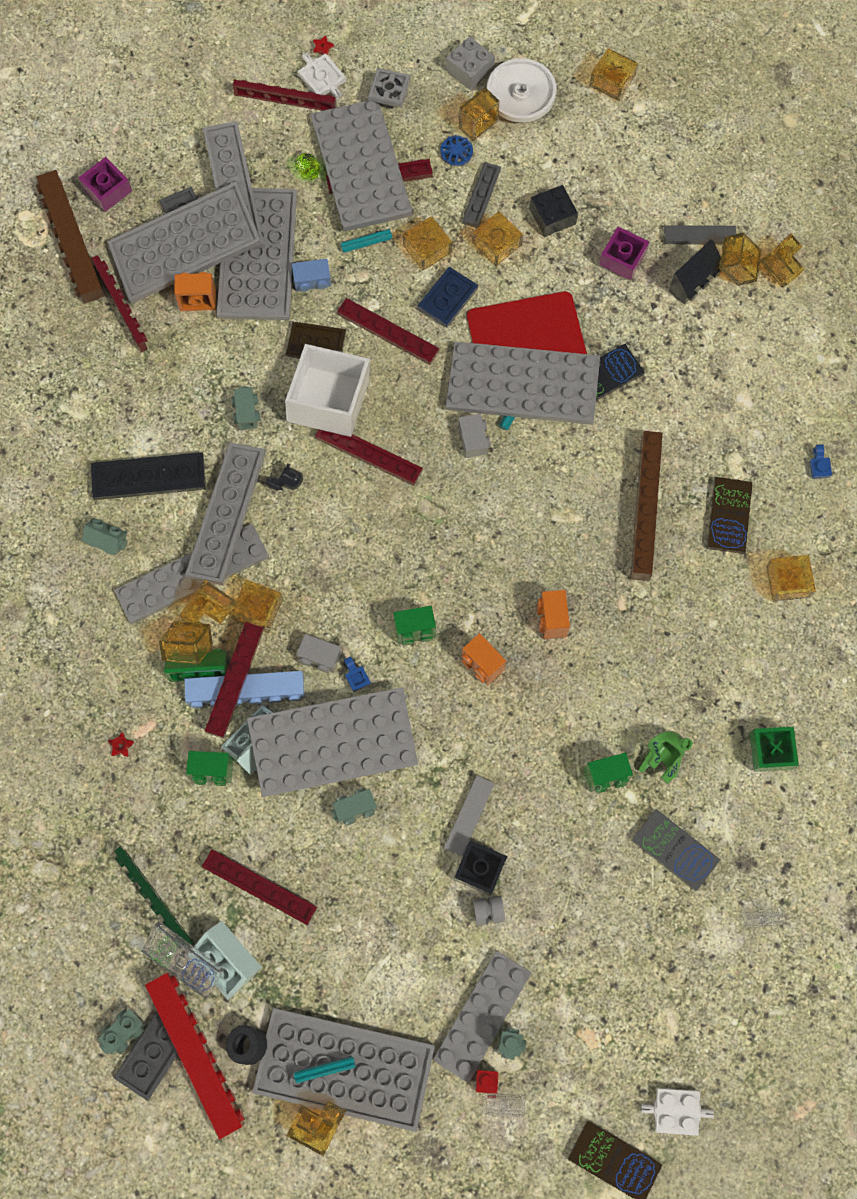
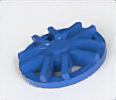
M457 135L449 136L441 144L440 153L442 159L449 165L461 166L472 158L473 147L468 138Z

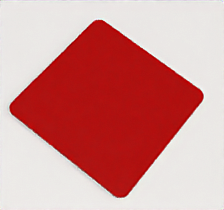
M568 291L473 308L467 312V320L473 343L587 354L573 296Z

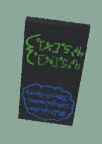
M626 343L600 357L596 401L644 375V370Z

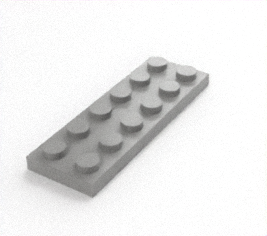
M496 951L433 1061L469 1083L532 972Z

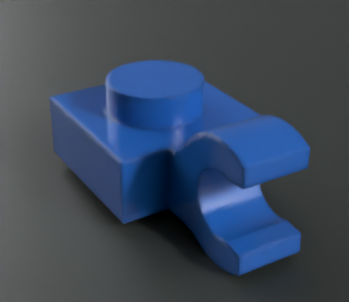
M823 444L815 445L816 448H813L814 459L809 461L812 479L830 478L832 476L830 458H824Z
M351 656L344 659V663L349 670L345 677L353 693L371 684L363 666L357 668Z

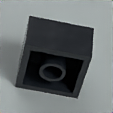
M563 185L531 197L529 209L544 237L576 225L578 212Z
M470 840L454 881L491 896L508 856Z

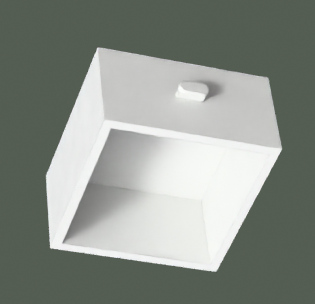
M305 344L285 400L287 422L351 437L369 383L370 359Z

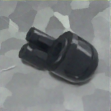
M287 463L280 478H267L265 485L276 491H282V486L290 490H296L303 482V474L290 467L291 464Z

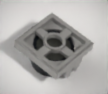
M377 68L368 95V101L377 102L385 108H402L408 95L410 75Z

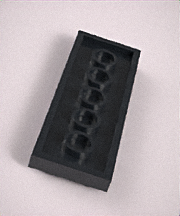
M199 452L91 463L93 500L206 490L204 454Z

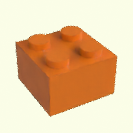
M212 273L175 274V297L180 311L216 310V288Z
M566 590L544 591L541 594V598H538L537 615H541L539 633H543V639L567 637L570 623Z
M480 633L462 648L461 658L463 660L461 662L467 669L471 668L476 673L475 677L481 683L485 682L489 685L505 670L507 661Z

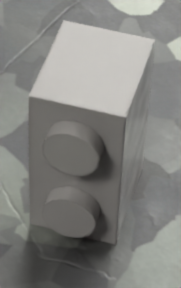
M481 413L459 417L458 426L465 458L486 455L491 444L489 436L485 435L487 426L485 419L482 420Z
M305 634L296 655L298 660H300L299 662L305 666L314 665L324 673L329 671L334 673L342 653V648Z

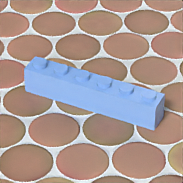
M303 671L248 674L237 705H241L242 702L260 704L261 701L268 700L270 703H279L282 699H289L291 702L300 701V698H305ZM225 676L185 679V702L187 705L191 706V708H202L203 705L209 704L211 707H214Z

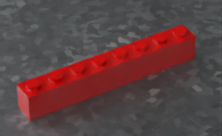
M168 972L145 984V987L220 1140L245 1125L243 1122L245 1116L240 1108L237 1109L234 1104L236 1100L235 1095L231 1089H227L224 1083L227 1081L223 1071L221 1069L218 1071L215 1062H217L216 1056L212 1050H208L206 1046L207 1038L204 1032H199L196 1026L198 1020L194 1012L190 1013L187 1007L189 1001L184 993L181 994L178 986H180L178 978L175 974L172 975L171 972Z

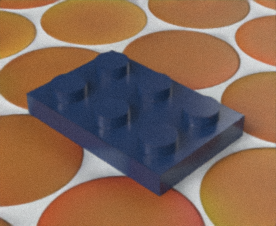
M449 266L419 303L418 310L448 328L477 291L478 284Z

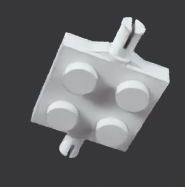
M307 52L303 54L302 58L307 64L298 70L299 77L312 92L321 95L332 92L336 99H339L342 93L337 87L346 82L345 75L327 54L312 59Z
M657 1087L654 1105L641 1104V1108H643L641 1113L654 1114L656 1133L698 1136L701 1117L714 1118L713 1109H701L699 1090Z

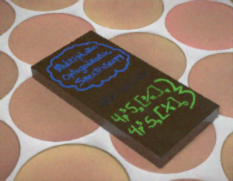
M721 477L714 478L707 549L738 554L746 553L753 482Z
M586 1121L567 1160L633 1199L647 1198L662 1167V1164L589 1121Z

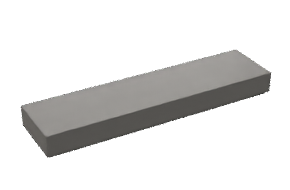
M476 775L444 849L461 857L463 856L495 783Z

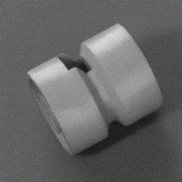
M501 895L490 897L487 901L485 898L473 899L477 926L487 925L489 921L493 923L505 922Z

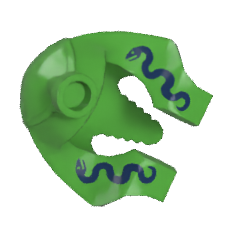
M666 731L656 735L647 745L650 750L639 766V771L644 772L649 767L655 769L662 761L668 769L661 778L668 784L672 779L678 777L682 757L685 755L686 750L691 749L693 745L692 740L683 738L674 731Z

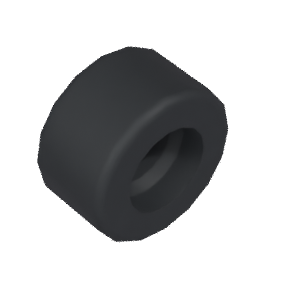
M239 1025L232 1029L227 1037L226 1051L228 1057L235 1063L254 1065L261 1061L266 1053L267 1039L265 1033L260 1028ZM247 1037H249L250 1047L249 1050L246 1053H244L243 1043L244 1040Z

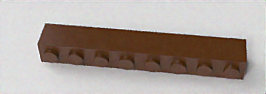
M57 170L36 176L38 184H36L39 195L43 194L44 196L41 201L44 208L50 212L47 213L50 224L54 223L55 226L52 228L56 239H60V242L57 243L61 254L65 253L66 255L63 258L64 263L72 271L69 273L72 283L76 282L77 287L74 290L77 297L82 298L84 304L105 297Z
M644 431L641 438L630 579L649 581L653 572L663 432Z

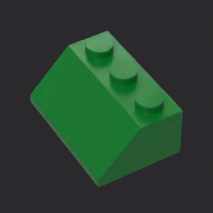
M213 649L207 653H203L201 650L192 651L190 654H184V652L180 651L173 652L172 655H167L164 674L170 682H181L188 678L225 676L228 669V655L226 651L221 649Z

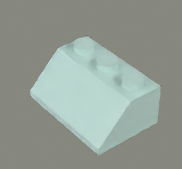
M262 705L251 717L272 712ZM246 721L221 748L226 753H229L251 775L257 769L248 722Z
M222 921L209 929L188 953L192 959H197L194 961L197 964L199 963V967L204 968V973H208L209 979L213 980L215 986L227 1000L233 997L262 968Z

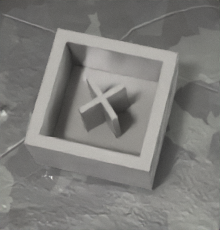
M469 36L446 57V71L469 90H472L494 70L495 56Z

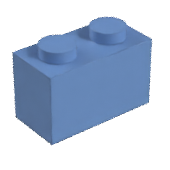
M328 258L292 263L296 291L305 292L310 289L331 287Z

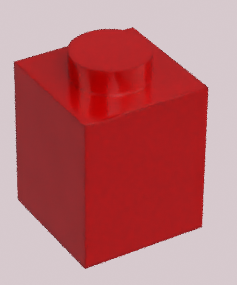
M477 1070L475 1091L497 1094L499 1072Z

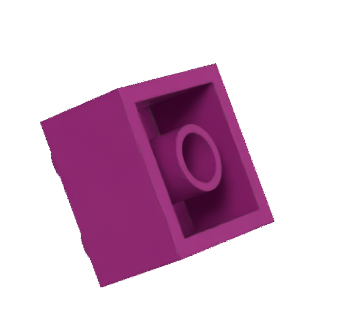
M107 157L78 177L82 189L104 212L132 192L129 180Z
M618 226L601 254L599 265L631 281L647 253L650 242Z

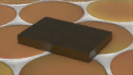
M293 321L286 357L300 359L305 344L343 352L346 329Z

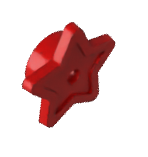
M324 36L321 40H313L315 44L313 53L328 55L330 49L334 47L333 43L328 42L327 36Z
M123 732L117 738L108 741L113 748L111 756L122 754L128 757V748L134 744L133 741L126 740Z

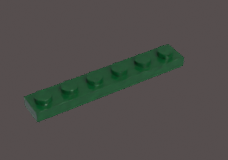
M121 846L114 851L117 855L115 860L121 867L125 866L127 868L129 879L133 883L137 882L141 887L138 891L145 900L149 898L152 902L150 907L157 916L160 914L163 917L164 921L162 924L169 932L172 930L177 936L174 940L179 947H185V949L189 950L195 943L127 851Z

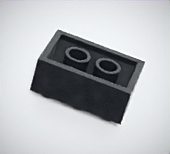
M712 239L674 273L669 292L684 305L689 300L693 301L697 297L698 291L707 288L710 280L713 277L716 279L722 272L721 268L724 261Z

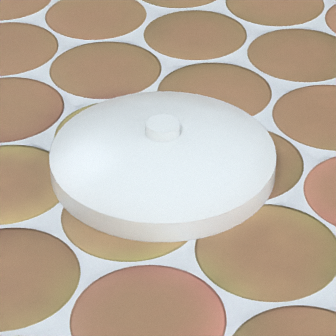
M525 58L512 59L500 64L491 73L487 83V98L493 110L501 117L514 122H530L543 117L552 108L556 98V82L552 73L541 63Z

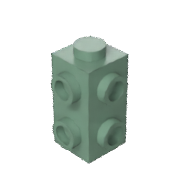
M247 386L234 389V396H231L232 407H236V413H233L234 424H238L240 431L257 429V422L260 421L259 410H256L255 405L259 404L257 393L254 394L252 387Z
M93 518L84 525L81 541L91 547L99 548L107 554L117 555L126 548L128 542L126 540V531L121 530L117 526L109 525L101 519Z
M361 788L354 792L355 795L350 797L344 795L336 798V802L332 803L334 809L331 810L334 820H339L340 825L345 824V826L355 823L356 818L373 816L375 814L374 811L378 809L370 789Z
M124 1009L116 1016L117 1021L112 1026L108 1024L100 1032L101 1036L98 1040L101 1044L99 1046L107 1055L109 1053L111 1055L117 1053L120 1055L129 1047L127 1043L132 1038L137 1039L145 1031L143 1027L147 1024L134 1009Z
M507 1027L505 1031L500 1032L497 1052L502 1053L501 1057L515 1060V1056L520 1057L521 1053H525L526 1040H523L524 1035L519 1034L518 1029Z

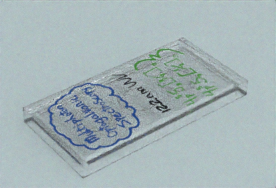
M159 921L154 925L141 951L162 968L171 972L172 975L175 974L181 982L206 1000L211 995L224 971L221 966Z

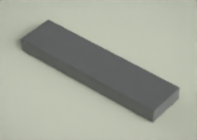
M484 162L462 224L480 228L501 171L500 166Z
M665 225L664 227L665 244H706L711 239L715 244L736 245L737 242L736 226Z

